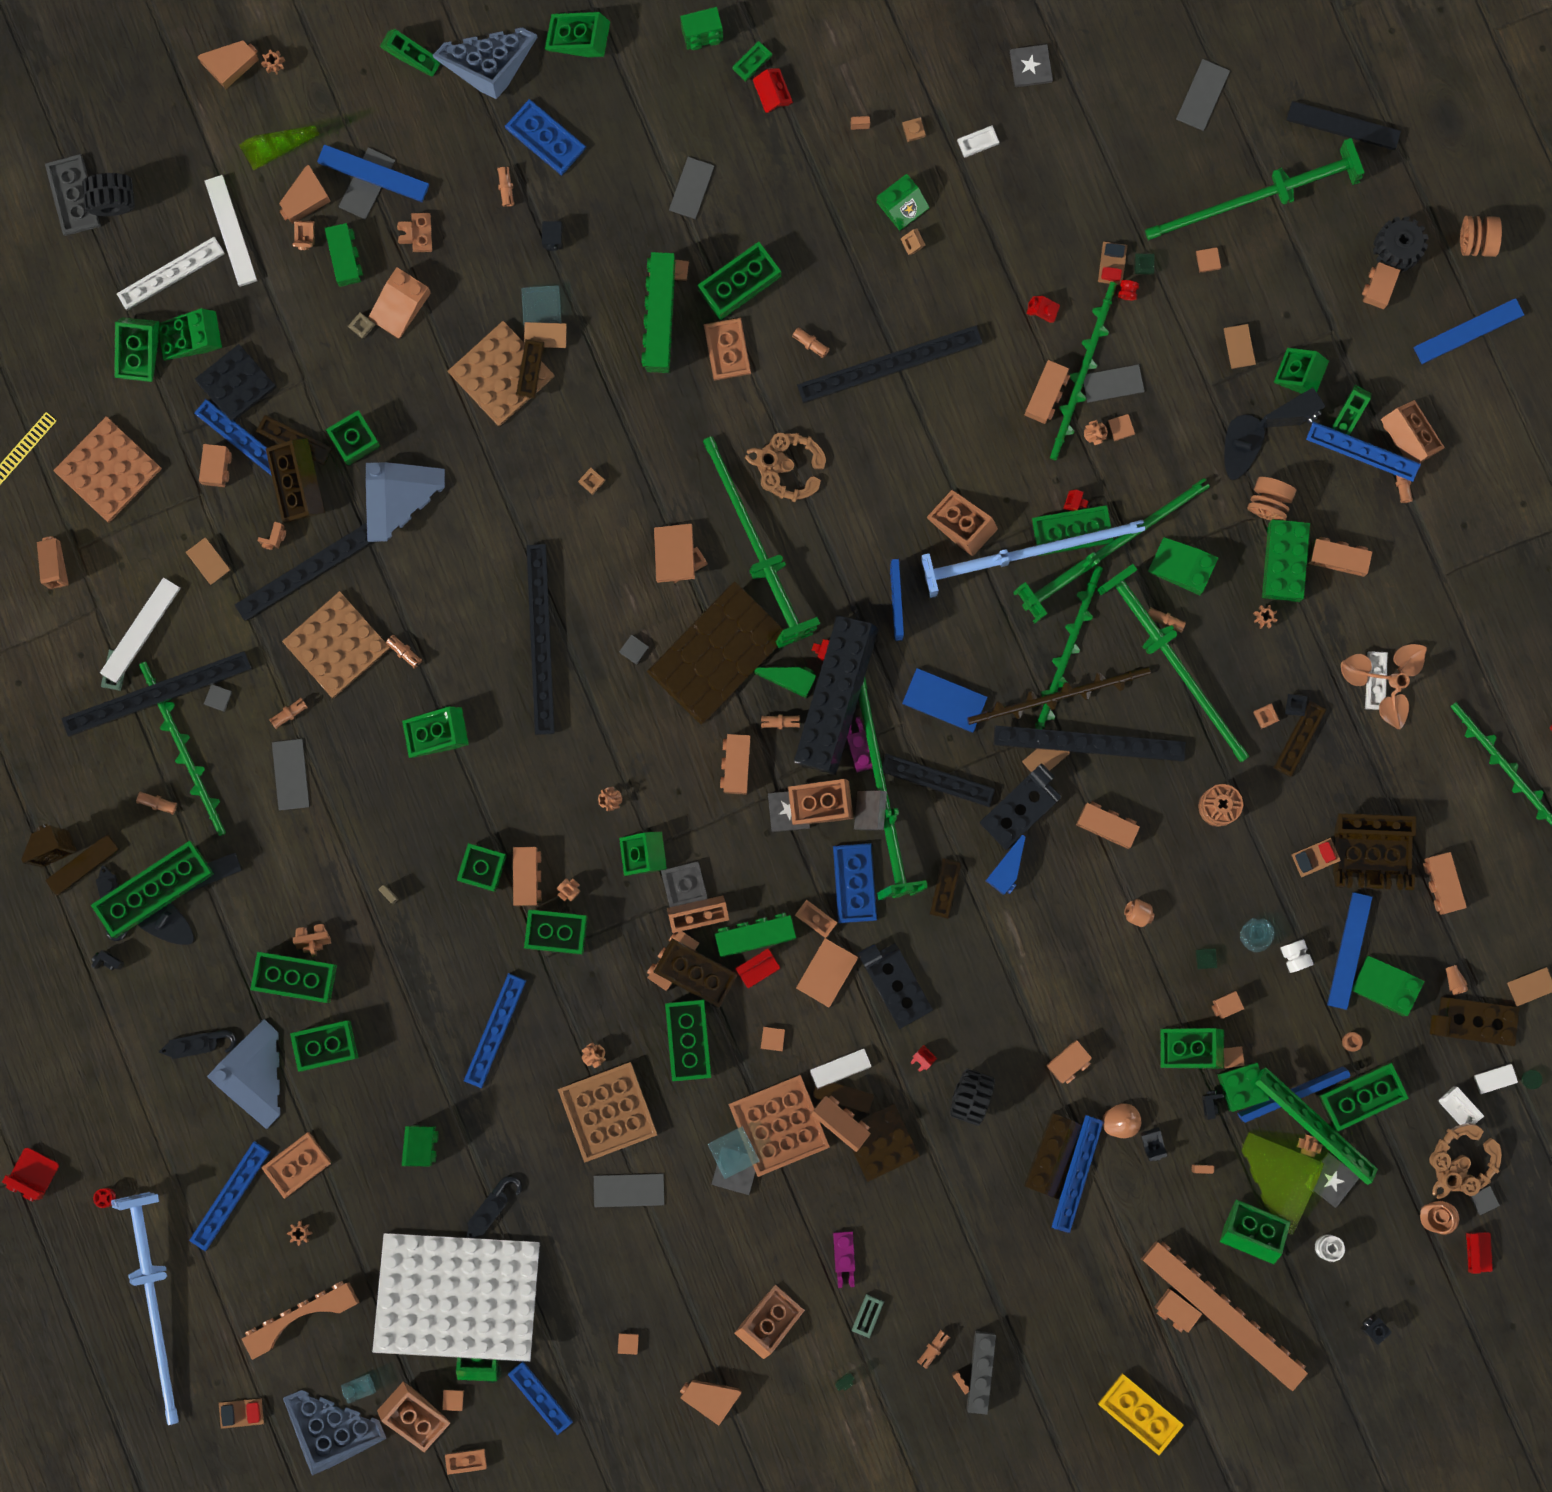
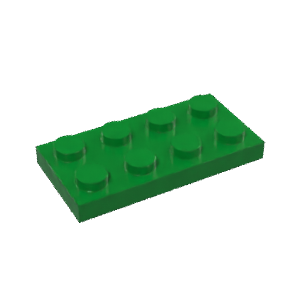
M1107 505L1032 518L1036 546L1111 528ZM1108 538L1058 551H1053L1038 556L1107 545L1113 541V538Z

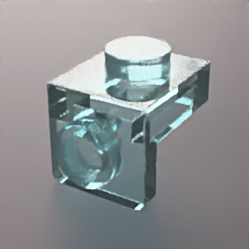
M370 1374L341 1385L343 1396L348 1404L376 1393Z

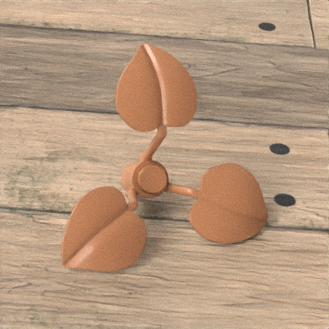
M1418 644L1400 647L1394 655V663L1399 666V673H1393L1390 676L1369 673L1372 664L1369 658L1363 654H1354L1343 660L1341 672L1346 681L1354 686H1364L1367 683L1368 676L1389 680L1390 686L1396 689L1392 692L1391 697H1385L1381 701L1379 713L1385 722L1396 729H1401L1408 716L1409 702L1405 695L1396 694L1401 692V688H1406L1409 685V676H1415L1422 670L1427 647Z

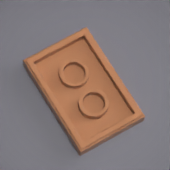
M741 318L704 324L714 381L751 374Z
M692 524L655 527L657 583L695 579Z
M825 938L796 989L830 1007L858 957Z
M307 1132L261 1168L285 1199L332 1162L310 1132Z

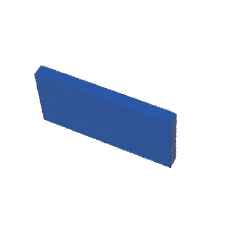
M530 99L505 125L506 130L561 176L586 149L583 143Z
M893 559L890 564L894 638L896 641H902L904 631L899 559Z
M917 668L902 704L973 733L977 723L969 725L967 717L981 714L987 697Z
M872 845L833 846L838 923L877 921Z

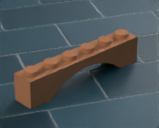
M341 1281L333 1285V1290L329 1293H326L324 1290L316 1294V1299L309 1303L307 1299L299 1303L297 1310L292 1312L291 1309H288L280 1314V1319L274 1321L271 1318L262 1323L263 1328L257 1330L254 1327L245 1332L246 1337L242 1338V1341L251 1359L253 1360L272 1350L282 1331L297 1318L314 1312L341 1313L360 1303L350 1283L344 1284Z

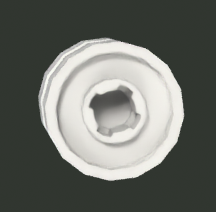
M1304 939L1280 947L1283 957L1288 959L1286 964L1290 973L1314 965L1310 954H1306L1308 948Z
M1325 1234L1317 1239L1315 1251L1320 1258L1335 1262L1343 1257L1345 1246L1340 1238Z

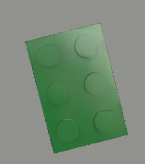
M528 909L524 948L583 955L588 916Z
M343 1021L290 1033L298 1072L359 1059L351 1021Z

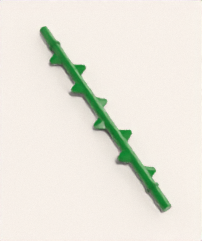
M1114 282L1109 284L1102 307L1093 308L1092 310L1098 319L1091 339L1082 340V344L1087 351L1080 371L1070 374V379L1075 383L1069 403L1059 407L1064 418L1050 455L1052 460H1057L1062 444L1065 442V435L1074 434V430L1069 423L1076 403L1086 400L1081 389L1087 371L1097 367L1092 357L1098 339L1109 334V331L1103 325L1117 284Z
M1095 566L1091 580L1087 584V590L1077 593L1078 598L1082 601L1075 623L1066 624L1065 626L1070 636L1062 657L1052 659L1053 664L1057 667V671L1050 690L1041 691L1042 697L1057 693L1058 688L1063 687V684L1067 682L1063 674L1070 655L1080 652L1075 642L1082 623L1093 618L1088 611V607L1103 569L1100 566ZM1044 704L1038 722L1035 723V729L1045 728L1046 720L1055 719V715L1047 704Z
M147 663L139 664L147 681L146 684L149 686L156 684V679L153 678ZM173 702L160 703L158 707L165 720L160 729L162 731H170L180 752L175 762L186 765L195 784L190 794L201 797L210 816L209 819L212 820L218 835L222 836L226 832L218 817L219 814L215 810L220 801L219 799L209 798L200 778L205 769L204 767L194 766L185 746L190 737L187 734H180L170 712L175 704Z
M1453 703L1450 707L1462 720V723L1467 726L1465 737H1476L1491 754L1489 763L1491 765L1499 764L1515 782L1512 792H1523L1538 809L1536 818L1538 820L1546 819L1552 826V814L1541 802L1544 792L1542 790L1532 791L1517 774L1518 764H1509L1494 747L1496 736H1485L1458 703Z

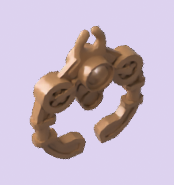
M777 433L763 449L751 448L747 450V454L756 453V459L752 460L749 455H746L745 459L750 464L758 467L762 476L760 479L762 488L779 496V498L783 499L784 497L791 499L792 502H796V500L813 495L819 489L821 482L816 477H810L806 481L804 489H795L794 492L785 490L786 486L779 485L780 477L778 473L790 472L794 468V462L786 457L783 452L787 450L790 444H793V446H796L797 443L806 445L805 449H809L813 453L811 463L814 469H824L826 463L824 452L810 436L806 438L799 436V433ZM770 456L773 463L766 464L763 457Z
M1462 1124L1447 1130L1448 1133L1442 1140L1439 1139L1435 1151L1429 1158L1431 1166L1436 1169L1438 1180L1433 1186L1432 1194L1435 1196L1439 1187L1444 1189L1442 1194L1437 1195V1199L1446 1197L1451 1191H1462L1466 1195L1474 1196L1479 1193L1480 1189L1491 1183L1490 1179L1495 1173L1498 1174L1500 1172L1501 1148L1492 1138H1489L1483 1144L1484 1150L1491 1155L1490 1162L1487 1164L1490 1168L1484 1175L1480 1173L1477 1178L1467 1175L1471 1161L1464 1155H1460L1451 1161L1447 1150L1451 1148L1448 1144L1453 1138L1458 1140L1460 1136L1467 1135L1473 1140H1479L1484 1132L1475 1124ZM1453 1175V1179L1447 1182L1448 1178Z

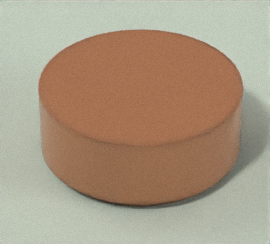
M1355 1032L1345 1034L1342 1039L1343 1047L1351 1052L1358 1051L1363 1044L1362 1037Z

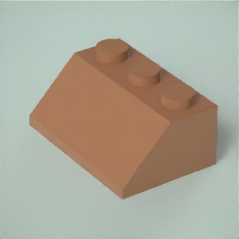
M1415 400L1398 407L1381 419L1384 429L1389 432L1395 446L1400 449L1403 457L1421 463L1445 448Z
M825 1096L811 1112V1115L857 1152L871 1134L868 1132L870 1127L863 1121L856 1122L853 1119L855 1115L847 1108L843 1111L838 1106L840 1102L833 1096L829 1098Z

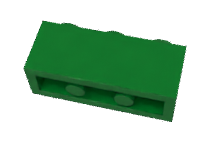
M347 223L325 228L337 284L341 287L361 282L360 276L363 275L361 264H357L356 260L359 257L357 246H353L352 242L355 239L353 228L350 229Z

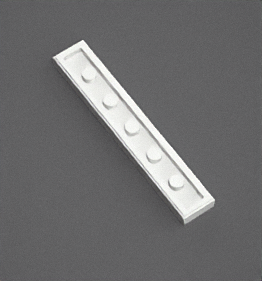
M220 175L205 180L238 285L241 287L256 282L257 278L224 177Z
M212 237L116 294L128 311L225 253L216 238Z
M165 578L161 580L100 674L116 684L119 682L179 592L180 587Z

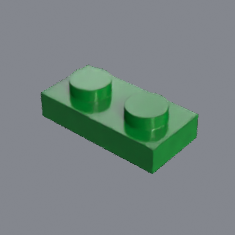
M758 41L732 69L746 82L772 57V53Z

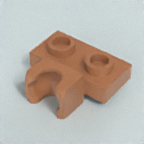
M411 213V222H398L397 229L406 232V235L399 236V244H412L413 252H432L430 213Z

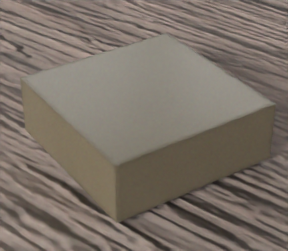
M361 312L348 325L362 339L375 326Z
M382 885L378 889L391 904H395L398 901V897L386 885Z

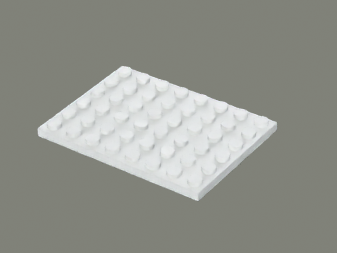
M384 1233L372 1352L530 1361L540 1243Z

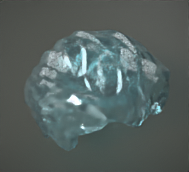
M1250 919L1242 928L1240 940L1249 951L1262 952L1272 944L1275 935L1274 928L1265 919Z

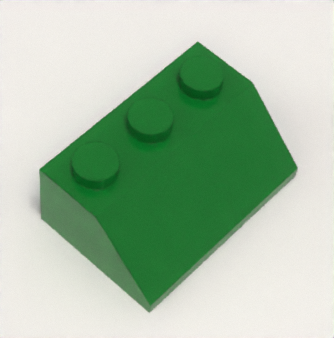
M1235 1200L1224 1225L1220 1242L1275 1264L1283 1253L1290 1222Z

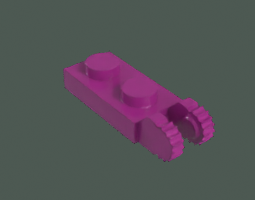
M860 716L856 717L855 720L859 732L852 734L850 726L847 736L856 773L873 769L866 732L863 730Z
M853 1231L834 1232L835 1272H837L838 1288H842L843 1285L842 1272H849L850 1287H855Z

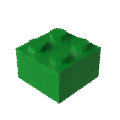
M717 7L680 16L681 29L687 50H698L704 45L709 44L713 46L723 41V29Z
M359 410L326 429L348 466L381 447Z
M468 843L457 881L496 892L507 855Z
M1251 1063L1217 1074L1229 1111L1234 1112L1270 1100L1269 1096L1255 1084L1260 1073L1258 1063Z

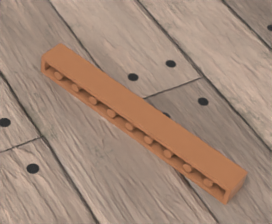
M1156 1241L1141 1260L1286 1387L1294 1391L1308 1374L1304 1370L1306 1366L1298 1359L1294 1362L1289 1357L1291 1353L1283 1346L1278 1348L1274 1344L1276 1340L1268 1333L1262 1334L1259 1331L1261 1327L1256 1322L1246 1320L1244 1318L1246 1314L1240 1308L1236 1307L1234 1309L1230 1306L1229 1303L1231 1301L1225 1295L1221 1294L1219 1296L1214 1292L1216 1287L1209 1281L1204 1283L1199 1278L1201 1274L1194 1268L1189 1270L1184 1265L1186 1261L1178 1254L1174 1257L1170 1253L1171 1248L1163 1241L1161 1244Z

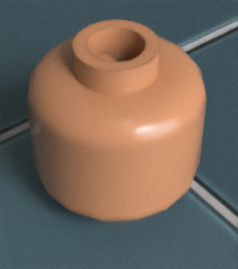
M1135 899L1126 905L1124 915H1126L1128 922L1139 927H1145L1153 921V907L1150 904Z

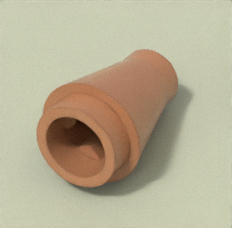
M1457 965L1446 968L1449 990L1452 991L1453 995L1468 991V984L1458 970Z

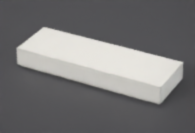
M1368 651L1367 657L1372 664L1369 673L1387 676L1388 652ZM1368 676L1365 709L1379 710L1381 701L1386 697L1387 679Z
M861 1049L811 1069L810 1072L817 1089L871 1068V1064L865 1050Z

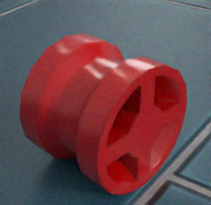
M1122 280L1120 283L1122 288L1118 293V297L1124 300H1136V290L1139 288V283Z
M110 1188L99 1189L95 1192L93 1201L100 1208L112 1206L111 1200L116 1199V1194Z

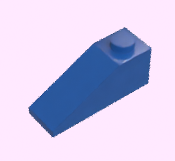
M1024 835L1020 836L986 879V882L1002 895L1006 892L1010 894L1016 887L1014 882L1019 871L1025 841Z

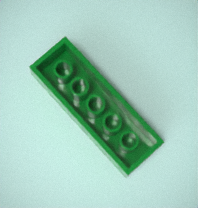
M651 252V258H647V269L650 277L646 276V288L649 291V295H645V307L648 310V314H644V326L647 329V333H643V345L646 348V352H642V364L647 372L669 373L676 264L674 253Z
M188 841L91 906L110 936L117 938L214 875L194 842Z

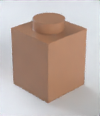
M1236 991L1213 1000V1012L1220 1019L1244 1009Z

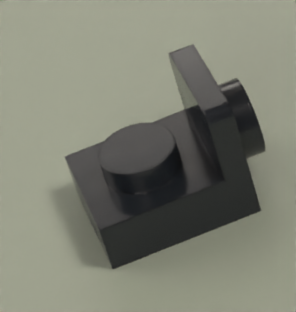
M101 950L100 953L97 952L91 960L93 962L91 967L94 969H98L103 961L105 962L103 965L110 970H121L125 964L104 950Z
M1218 1090L1207 1091V1095L1202 1096L1204 1116L1207 1120L1216 1119L1215 1114H1218L1216 1102L1213 1103V1099L1224 1098V1094H1218Z

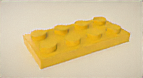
M1123 1373L1097 1403L1158 1455L1163 1452L1184 1426Z

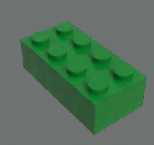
M757 242L698 284V291L719 320H722L781 278V270L761 243Z
M1274 519L1268 523L1262 598L1300 602L1304 599L1310 523Z
M786 913L774 915L775 919L768 921L766 917L757 919L756 924L749 925L748 922L737 924L736 929L730 930V927L718 929L719 933H716L715 937L720 957L795 940L796 936L791 915L786 916Z
M257 952L250 990L330 1003L337 965Z
M705 1000L665 1003L672 1081L712 1078Z
M1385 1063L1317 1095L1335 1131L1345 1129L1409 1099L1392 1063Z

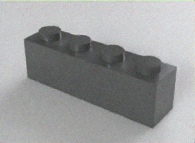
M975 1331L969 1381L970 1392H968L966 1409L969 1413L988 1414L996 1340L995 1333Z

